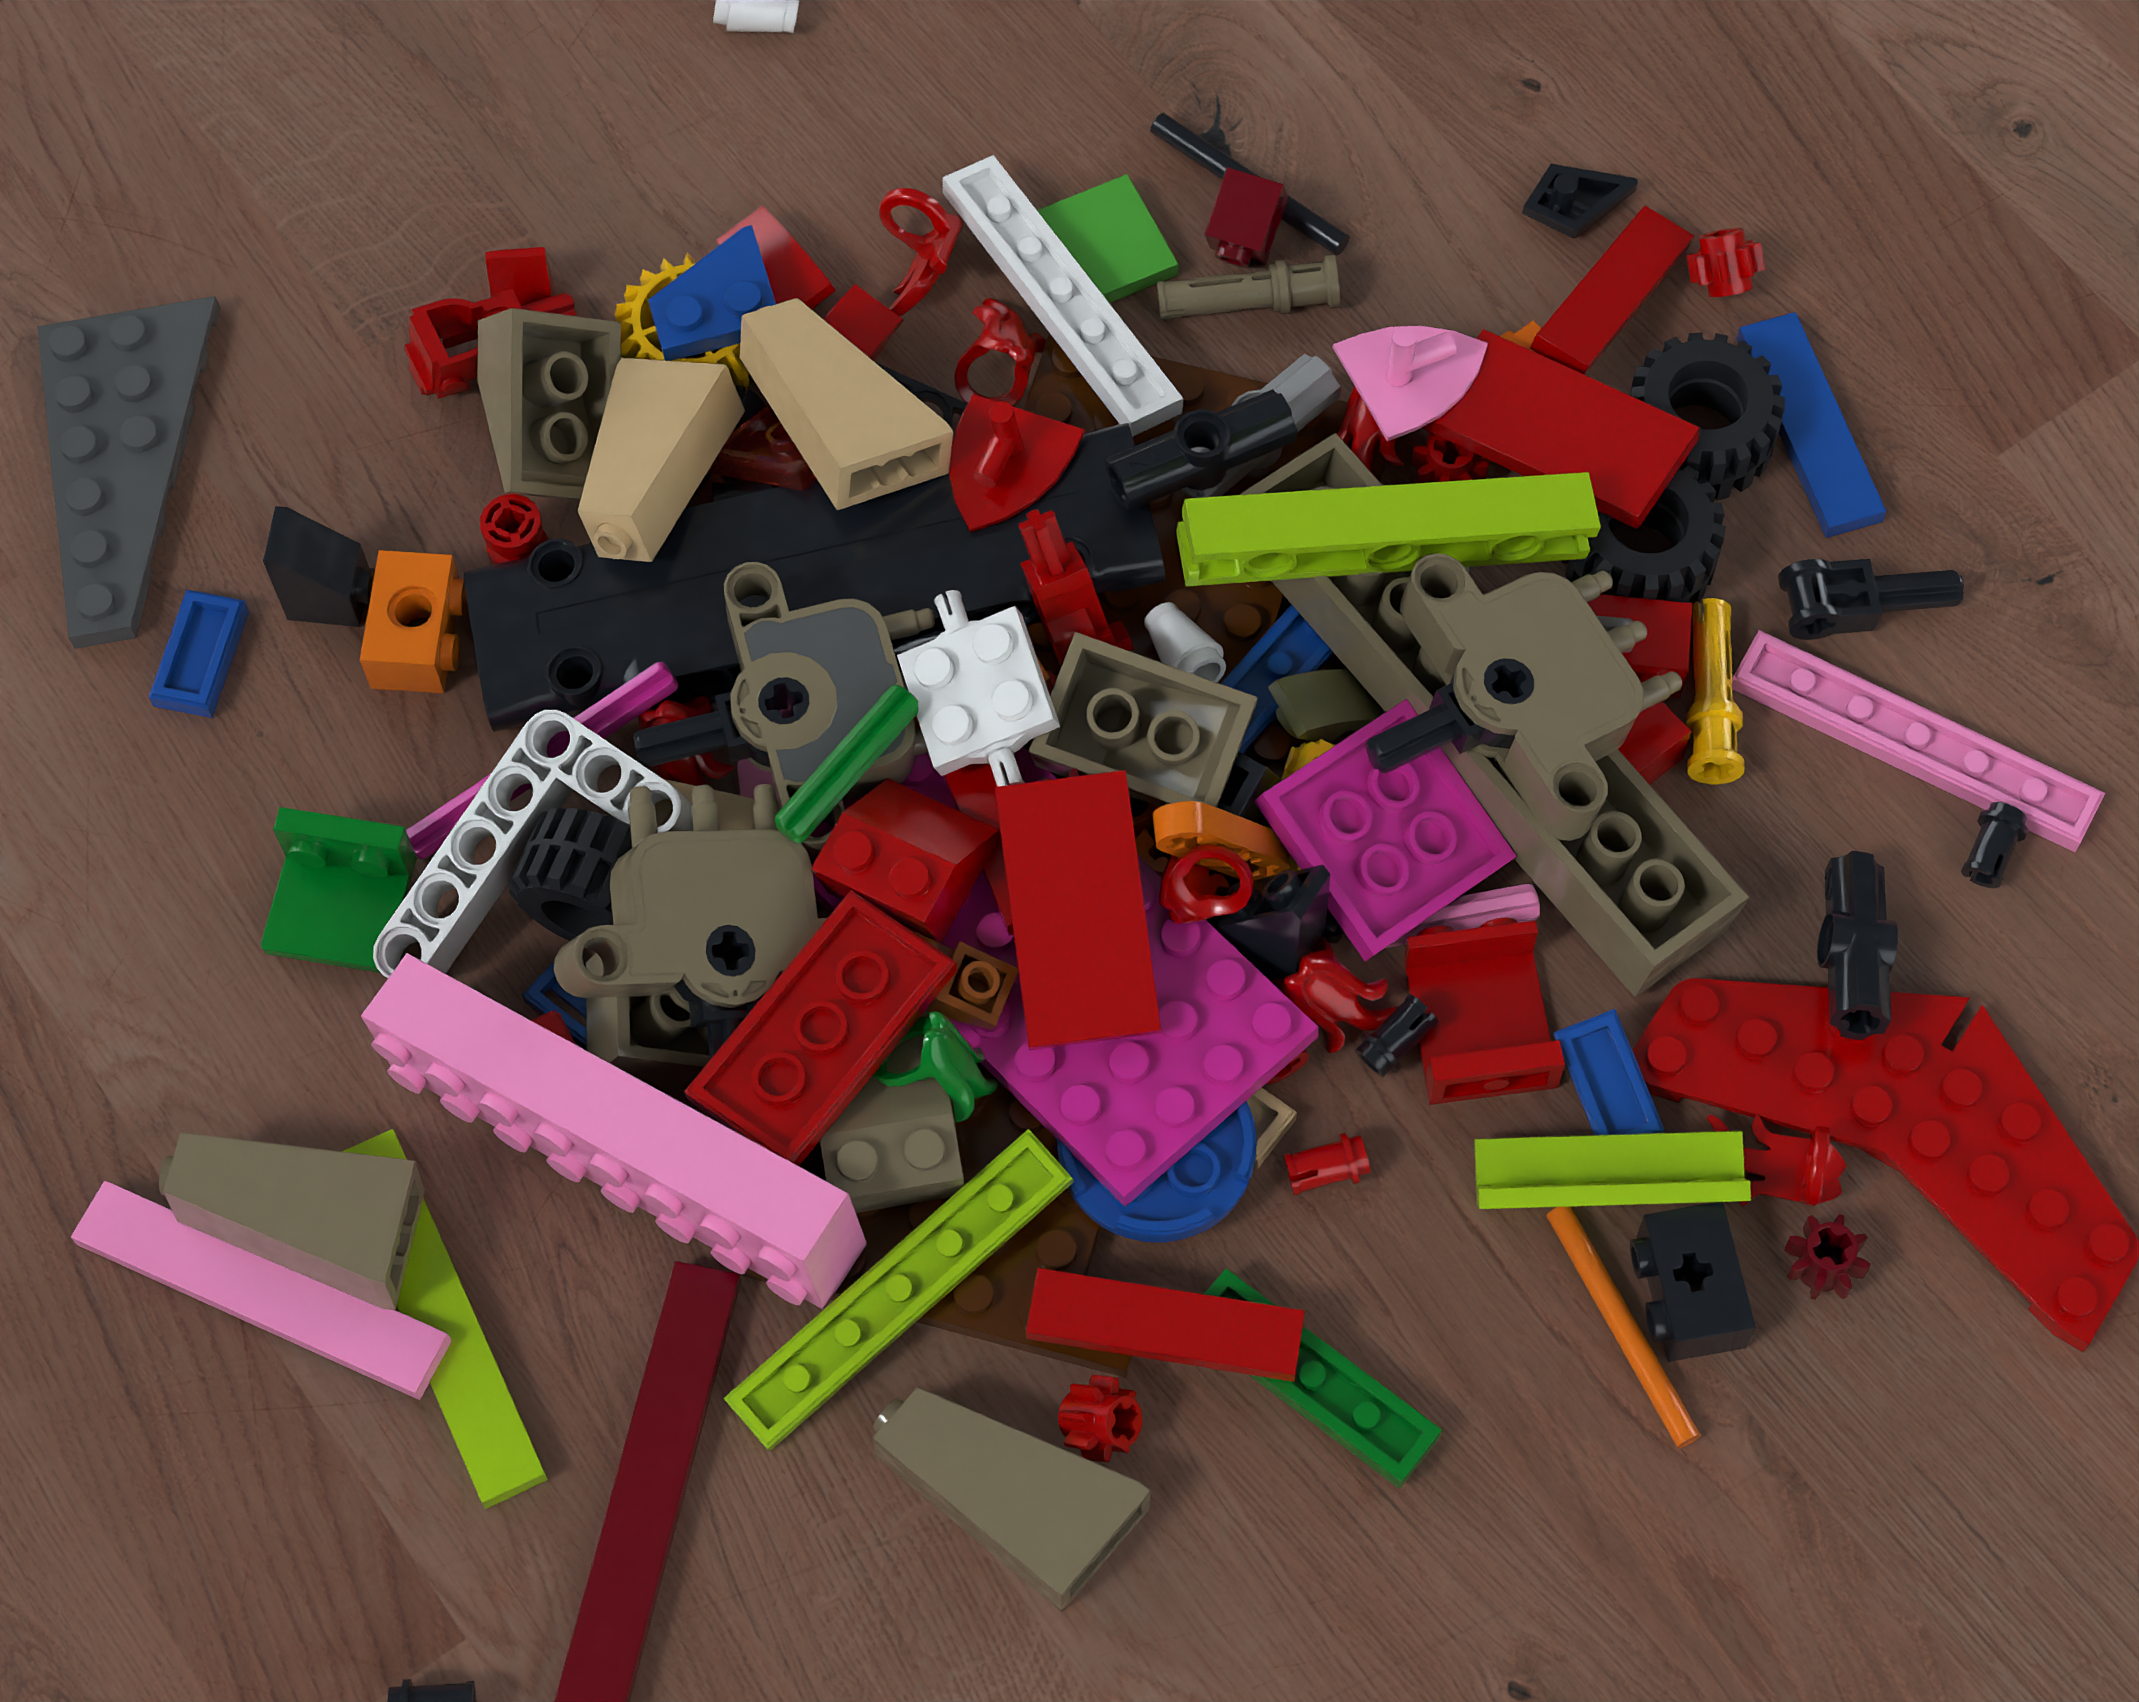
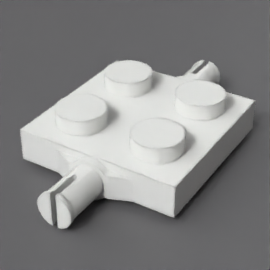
M958 590L946 591L948 600L942 594H939L934 600L945 632L930 642L897 655L908 691L918 700L919 710L917 718L933 767L943 776L970 764L990 763L997 787L1024 783L1014 752L1020 750L1030 739L1059 728L1060 724L1023 616L1013 606L980 621H969L961 599V593Z

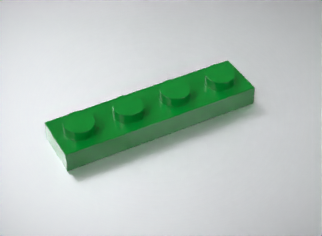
M1226 1268L1205 1293V1295L1276 1306ZM1304 1326L1294 1382L1249 1375L1399 1489L1441 1437V1428Z

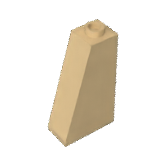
M795 298L773 306L762 307L757 311L742 315L740 359L836 510L949 474L953 430L949 424L801 300Z
M621 358L616 366L578 507L579 516L598 557L646 562L653 561L745 412L727 365Z

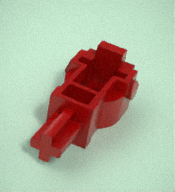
M513 289L499 292L497 296L475 303L460 298H448L413 308L412 315L409 316L410 343L404 345V351L409 359V370L421 395L426 394V396L436 394L437 398L440 399L469 390V381L478 377V346L468 352L452 357L448 356L445 349L478 339V320L510 308L577 316L572 296L570 294L567 295L565 292L521 306Z
M1038 509L1028 512L1026 514L1028 520L1019 523L1018 526L1030 559L1020 563L1033 596L1046 637L1061 667L1075 632L1127 651L1135 650L1121 620L1110 625L1107 624L1088 568L1073 541L1065 543L1055 513L1050 510L1040 514Z

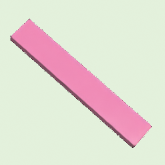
M1761 630L1757 632L1733 676L1732 690L1984 810H1988L1990 804L1994 802L2010 804L2020 809L2027 817L2025 825L2029 831L2075 853L2105 795L2104 792Z
M105 1180L71 1235L72 1240L82 1248L418 1400L423 1396L430 1383L429 1381L452 1341L447 1333L396 1310L379 1308L177 1222L172 1210Z

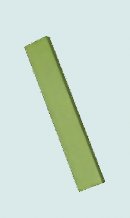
M394 1129L342 1151L407 1160ZM423 1198L397 1308L400 1313L447 1333L452 1340L429 1382L485 1509L547 1481L548 1478L428 1205Z
M1029 1129L1026 1130L724 1397L725 1401L765 1448L771 1451L1074 1182L1073 1178Z

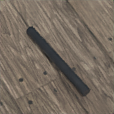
M1160 113L1152 123L1151 133L1223 180L1227 167L1260 177L1167 114ZM1287 195L1288 201L1282 220L1336 256L1341 254L1347 246L1350 236Z

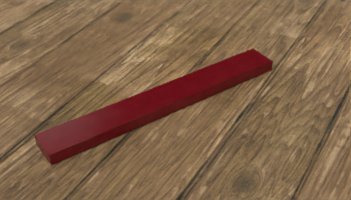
M679 1261L674 1262L554 1702H630L741 1285L739 1274Z

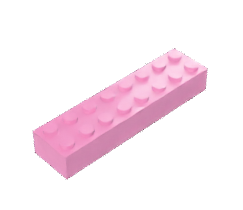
M406 953L361 1015L374 1038L371 1046L388 1061L390 1068L387 1072L397 1083L417 1094L423 1088H426L442 1097L440 1103L448 1111L468 1123H472L478 1117L494 1126V1134L517 1151L525 1153L529 1147H532L548 1156L546 1159L547 1163L567 1179L579 1183L584 1176L602 1186L601 1193L619 1208L634 1213L636 1208L640 1207L657 1217L655 1220L656 1224L671 1237L683 1243H689L693 1237L712 1248L710 1251L712 1256L730 1270L744 1274L749 1268L768 1279L766 1284L775 1294L794 1305H801L805 1299L824 1310L867 1245L847 1192Z

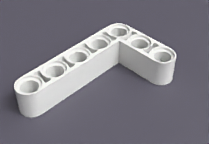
M544 710L535 714L522 728L379 934L373 948V959L376 968L383 976L389 978L400 963L403 950L408 945L419 942L422 949L420 960L446 974L509 883L540 814L544 811L548 812L552 808H561L572 790L614 818L630 824L628 808L631 803L629 792L633 787L647 786L651 790L653 804L663 799H671L673 803V813L670 819L664 825L657 827V833L693 831L692 802L670 783L566 713L558 710ZM569 731L570 743L567 750L560 756L548 758L547 745L549 740L558 732ZM620 765L621 779L618 785L613 790L599 793L597 780L600 773L609 766ZM531 783L533 797L530 803L524 809L512 811L510 798L513 792L519 786ZM494 836L496 850L493 857L481 865H476L474 861L476 845L482 839ZM451 889H457L459 903L456 910L450 916L439 918L437 904L440 897Z

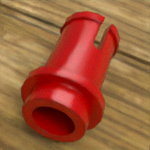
M1346 1132L1339 1134L1340 1141L1292 1154H1283L1294 1195L1347 1179H1351L1353 1185L1360 1183L1359 1176L1371 1173L1361 1136L1357 1135L1348 1138Z

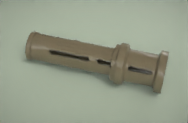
M1334 254L1325 255L1321 262L1287 265L1284 260H1276L1274 264H1269V270L1157 282L1161 320L1273 307V311L1280 312L1281 315L1289 314L1291 307L1327 303L1330 309L1340 308L1339 278Z

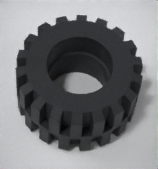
M1702 332L1689 333L1687 342L1682 343L1677 337H1674L1664 342L1662 352L1654 348L1645 356L1644 365L1638 366L1634 374L1629 395L1678 418L1680 417L1674 410L1688 405H1702L1717 410L1730 421L1731 425L1721 429L1700 428L1698 442L1679 468L1683 471L1689 465L1698 471L1697 483L1700 485L1709 482L1716 491L1715 499L1721 500L1729 498L1732 487L1740 492L1750 487L1753 477H1760L1767 468L1782 423L1785 397L1780 396L1782 383L1779 376L1769 375L1771 363L1763 355L1757 358L1752 357V346L1743 341L1737 346L1727 343L1729 337L1727 335L1715 333L1714 340H1705Z
M1689 465L1683 471L1679 469L1641 523L1642 526H1647L1661 532L1673 544L1674 547L1660 553H1641L1624 546L1615 538L1612 532L1629 525L1597 511L1601 528L1597 537H1588L1590 552L1587 558L1562 560V563L1567 564L1565 573L1567 579L1572 582L1587 574L1593 575L1604 570L1611 575L1613 585L1609 590L1602 592L1601 594L1684 603L1699 602L1705 595L1707 585H1711L1725 537L1726 526L1722 525L1725 513L1722 503H1713L1716 491L1709 482L1699 485L1697 483L1699 472Z
M552 808L548 812L544 811L540 814L509 881L508 887L510 888L509 893L511 897L537 923L568 941L573 940L591 927L613 925L610 894L611 871L618 858L632 849L630 824L588 810Z

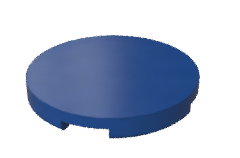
M1245 1101L1126 1207L1057 1139L1058 1161L1074 1180L1067 1188L1070 1195L1082 1211L1097 1224L1117 1235L1137 1241L1153 1243L1178 1241L1193 1237L1213 1227L1224 1219L1241 1200L1249 1185L1255 1165L1257 1147L1255 1122L1247 1101Z

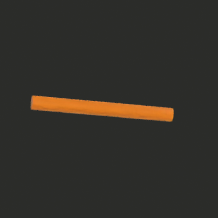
M1572 1207L1554 1208L1546 1215L1548 1221L1676 1447L1679 1449L1693 1443L1701 1437L1698 1428Z

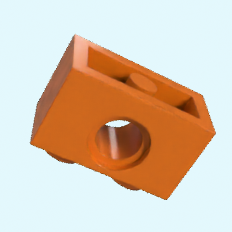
M378 551L360 654V663L371 689L429 693L445 692L448 671H456L459 664L460 639L458 634H454L457 616H465L468 609L464 579H460L452 555ZM421 617L429 618L420 626L407 627V624L414 619Z

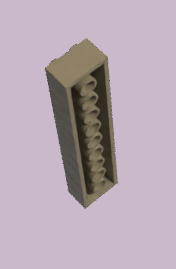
M1334 433L1240 495L1382 486V484L1341 438ZM1412 571L1359 573L1358 575L1272 580L1274 585L1385 712L1405 699L1409 701L1418 715L1430 710L1429 707L1436 690L1446 686V683L1432 664L1426 651L1424 652L1400 612L1401 599ZM1424 590L1434 598L1444 599L1441 594L1435 591ZM1452 742L1441 747L1517 857L1514 860L1634 997H1637L1727 931L1749 899L1744 890L1618 749L1595 761L1608 783V795L1592 826L1581 838L1566 841L1558 840L1556 837L1548 834L1539 824L1495 758L1485 757L1473 749L1459 754ZM1561 794V797L1567 803L1573 806H1583L1577 798Z

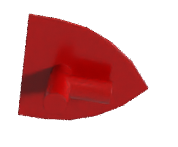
M972 394L959 420L952 441L949 467L955 503L970 533L1004 522L1039 500L1057 483L1073 459L1085 434V429L1013 407L1006 401L997 402Z

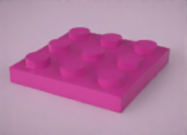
M1407 699L1254 800V803L1300 869L1324 865L1331 875L1328 909L1364 961H1367L1517 857L1441 747L1389 773H1382L1378 769L1373 768L1365 745L1371 737L1418 715Z

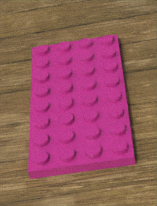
M1024 747L1014 752L1024 783L1043 781L1046 777L1057 779L1050 771L1036 767L1029 751ZM929 753L917 755L911 774L901 785L957 810L945 779L934 769ZM863 796L842 801L844 809L849 808ZM822 821L809 836H824L833 827L829 823ZM1139 856L1138 863L1161 1033L1029 1050L1019 971L996 1027L993 1030L949 1019L972 1048L979 1047L982 1049L985 1059L980 1063L1056 1139L1062 1142L1072 1152V1155L1124 1207L1318 1038V1026L1208 921L1175 924L1170 920L1168 909L1159 905V890L1162 878ZM981 871L942 944L954 949L960 941L1018 968L1014 934L1008 935L985 876ZM813 873L815 898L832 913L842 900L828 894Z

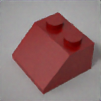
M886 779L842 812L811 870L828 894L843 900L852 890L903 926L942 944L979 877L984 863L1001 837V832L999 829L893 780Z

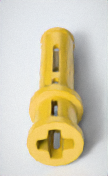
M1706 598L1703 599L1704 614H1702V604L1697 601L1692 605L1695 695L1694 704L1686 713V726L1693 733V755L1687 760V769L1691 779L1699 783L1717 785L1733 782L1744 774V758L1738 754L1737 732L1743 726V713L1738 705L1733 702L1731 605L1722 599Z

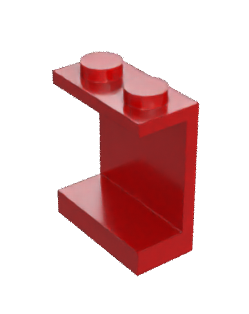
M1496 918L1483 923L1480 928L1454 931L1449 926H1433L1421 930L1416 936L1407 937L1403 965L1408 992L1427 1007L1424 1011L1426 1014L1429 1012L1433 1013L1439 1021V1024L1434 1029L1432 1028L1418 1042L1429 1105L1557 1089L1559 1087L1565 1064L1560 1040L1551 1041L1533 954L1538 935L1536 920L1518 923L1514 918Z

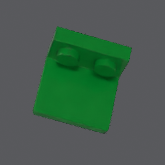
M279 807L273 831L284 852L285 860L260 943L263 952L272 956L381 973L376 968L373 959V948L379 934L407 896L417 861L405 827Z

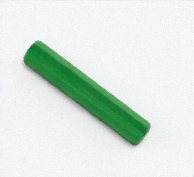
M893 685L888 688L775 815V827L783 836L796 844L804 842L918 714V700L912 693L900 685Z

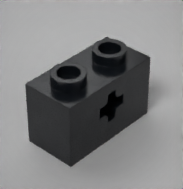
M1714 1202L1645 1214L1638 1230L1637 1238L1630 1240V1254L1636 1277L1638 1279L1647 1278L1652 1302H1647L1645 1307L1647 1325L1653 1342L1663 1341L1667 1361L1671 1362L1747 1348L1756 1326L1724 1203ZM1686 1273L1690 1284H1701L1699 1290L1691 1292L1687 1281H1677L1679 1274Z

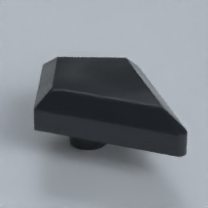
M1550 164L1523 206L1522 214L1575 239L1632 195L1637 189L1638 180L1627 176Z

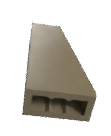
M180 1132L174 1156H166L159 1177L160 1193L165 1195L177 1222L382 1309L396 1310L425 1194V1188L414 1160Z
M919 1387L905 1401L899 1397L891 1401L880 1413L873 1425V1430L877 1433L872 1437L876 1457L1061 1612L1150 1509V1490L1139 1481Z

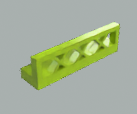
M1740 1130L1474 1138L1476 1205L1479 1209L1751 1201L1750 1180L1744 1178L1743 1131Z

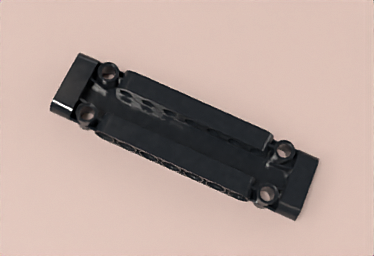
M1129 423L1085 432L1073 459L1057 483L1039 500L1004 522L970 533L956 506L949 474L840 510H836L819 481L812 479L685 508L652 562L598 557L591 540L588 544L576 546L573 542L561 538L550 539L540 543L532 551L530 557L464 571L465 590L482 696L490 726L493 732L523 726L535 714L544 710H558L574 718L657 662H663L667 665L675 676L679 687L675 692L651 707L650 709L652 710L657 709L665 700L686 703L702 696L711 697V691L722 692L732 690L737 676L742 671L728 624L724 582L727 575L736 566L745 562L766 564L777 573L789 611L839 599H857L867 602L878 610L882 617L911 609L918 611L929 608L933 611L935 626L933 628L922 630L916 635L892 640V645L943 629L944 625L934 600L939 594H942L948 600L946 591L958 590L961 593V599L969 621H980L1015 606L1022 614L1025 625L1033 622L1039 615L1020 563L1029 560L1030 556L1018 524L1027 521L1026 514L1036 509L1039 510L1040 514L1050 510L1055 513L1065 543L1073 541L1086 564L1097 596L1101 592L1110 591L1112 594L1166 582L1163 559L1149 503L1131 511H1128L1124 506L1121 507L1111 490V485L1105 471V458L1134 447ZM571 574L562 581L552 582L560 575ZM753 595L744 598L740 604L747 607H759L765 604L768 599L759 595ZM590 679L581 688L569 689L577 681Z

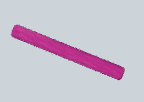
M657 662L573 719L605 739L675 692L679 687L678 682L666 664ZM569 731L558 732L549 740L547 745L548 758L560 756L567 750L570 743ZM491 774L406 830L415 855L419 859L427 858L441 847ZM526 783L519 786L513 792L510 802L532 788V784Z

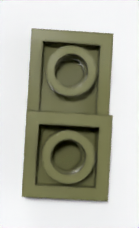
M1347 669L1320 670L1277 679L1268 686L1269 691L1279 706L1276 709L1279 722L1290 735L1297 739L1313 742L1322 739L1331 743L1346 730L1357 732L1385 713L1384 709Z

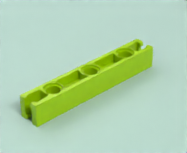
M1589 472L1187 498L1184 500L1182 507L1183 522H1178L1176 534L1185 585L1200 586L1301 579L1316 576L1330 577L1358 575L1359 573L1412 571L1420 559L1435 553L1449 555L1457 559L1464 567L1586 559L1590 552L1588 537H1597L1601 525Z

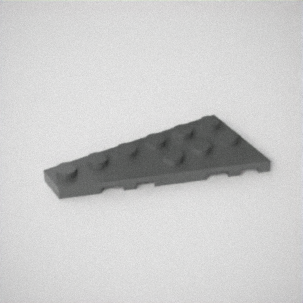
M216 296L37 326L68 638L74 649L134 639L137 636L153 574L150 565L158 537L163 535L167 519L164 512L170 488H175L195 410L193 398L199 374L205 371L209 355L206 347L212 326L216 327L220 312Z

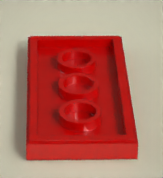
M1483 329L1476 339L1488 344L1478 376L1458 403L1441 418L1421 428L1523 476L1589 472L1597 511L1638 529L1698 442L1700 427Z
M1126 770L995 787L1029 1050L1161 1033Z
M850 890L684 1091L687 1100L725 1127L800 1166L958 971L956 962L863 897Z

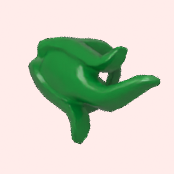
M933 1011L929 1013L930 1017H920L898 1043L899 1045L912 1037L924 1036L920 1064L904 1073H892L887 1070L888 1056L873 1076L878 1082L888 1087H903L934 1077L952 1100L955 1121L961 1122L966 1120L974 1110V1099L992 1094L999 1083L996 1079H985L976 1063L985 1059L982 1049L979 1047L972 1048L946 1015Z

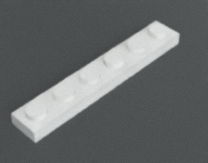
M994 155L943 177L942 193L1118 423H1129L1132 437L1182 414L1183 397Z

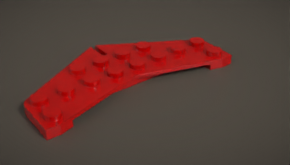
M1689 978L1679 982L1671 989L1632 1049L1650 1095L1678 1103L1683 1097L1755 1118L1758 1114L1763 1121L1812 1134L1816 1126L1829 1127L1830 1140L1857 1147L1904 1176L2031 1303L2028 1310L2054 1336L2081 1352L2086 1350L2139 1259V1241L1983 1005L1978 1009L1952 1052L1943 1047L1942 1044L1966 1007L1970 997L1890 992L1891 1021L1885 1033L1874 1034L1864 1040H1855L1841 1037L1840 1031L1835 1026L1829 1024L1828 987Z

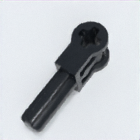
M1807 559L1790 564L1778 574L1779 586L1784 592H1787L1792 617L1788 621L1789 632L1792 637L1800 640L1820 639L1840 633L1874 631L1882 612L1953 607L1961 604L1964 597L1963 578L1954 570L1874 576L1870 559L1833 562L1823 559Z

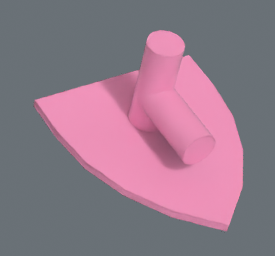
M1399 326L1359 334L1333 344V349L1384 437L1389 441L1416 431L1441 418L1458 403L1478 376L1488 343L1452 330L1427 326Z

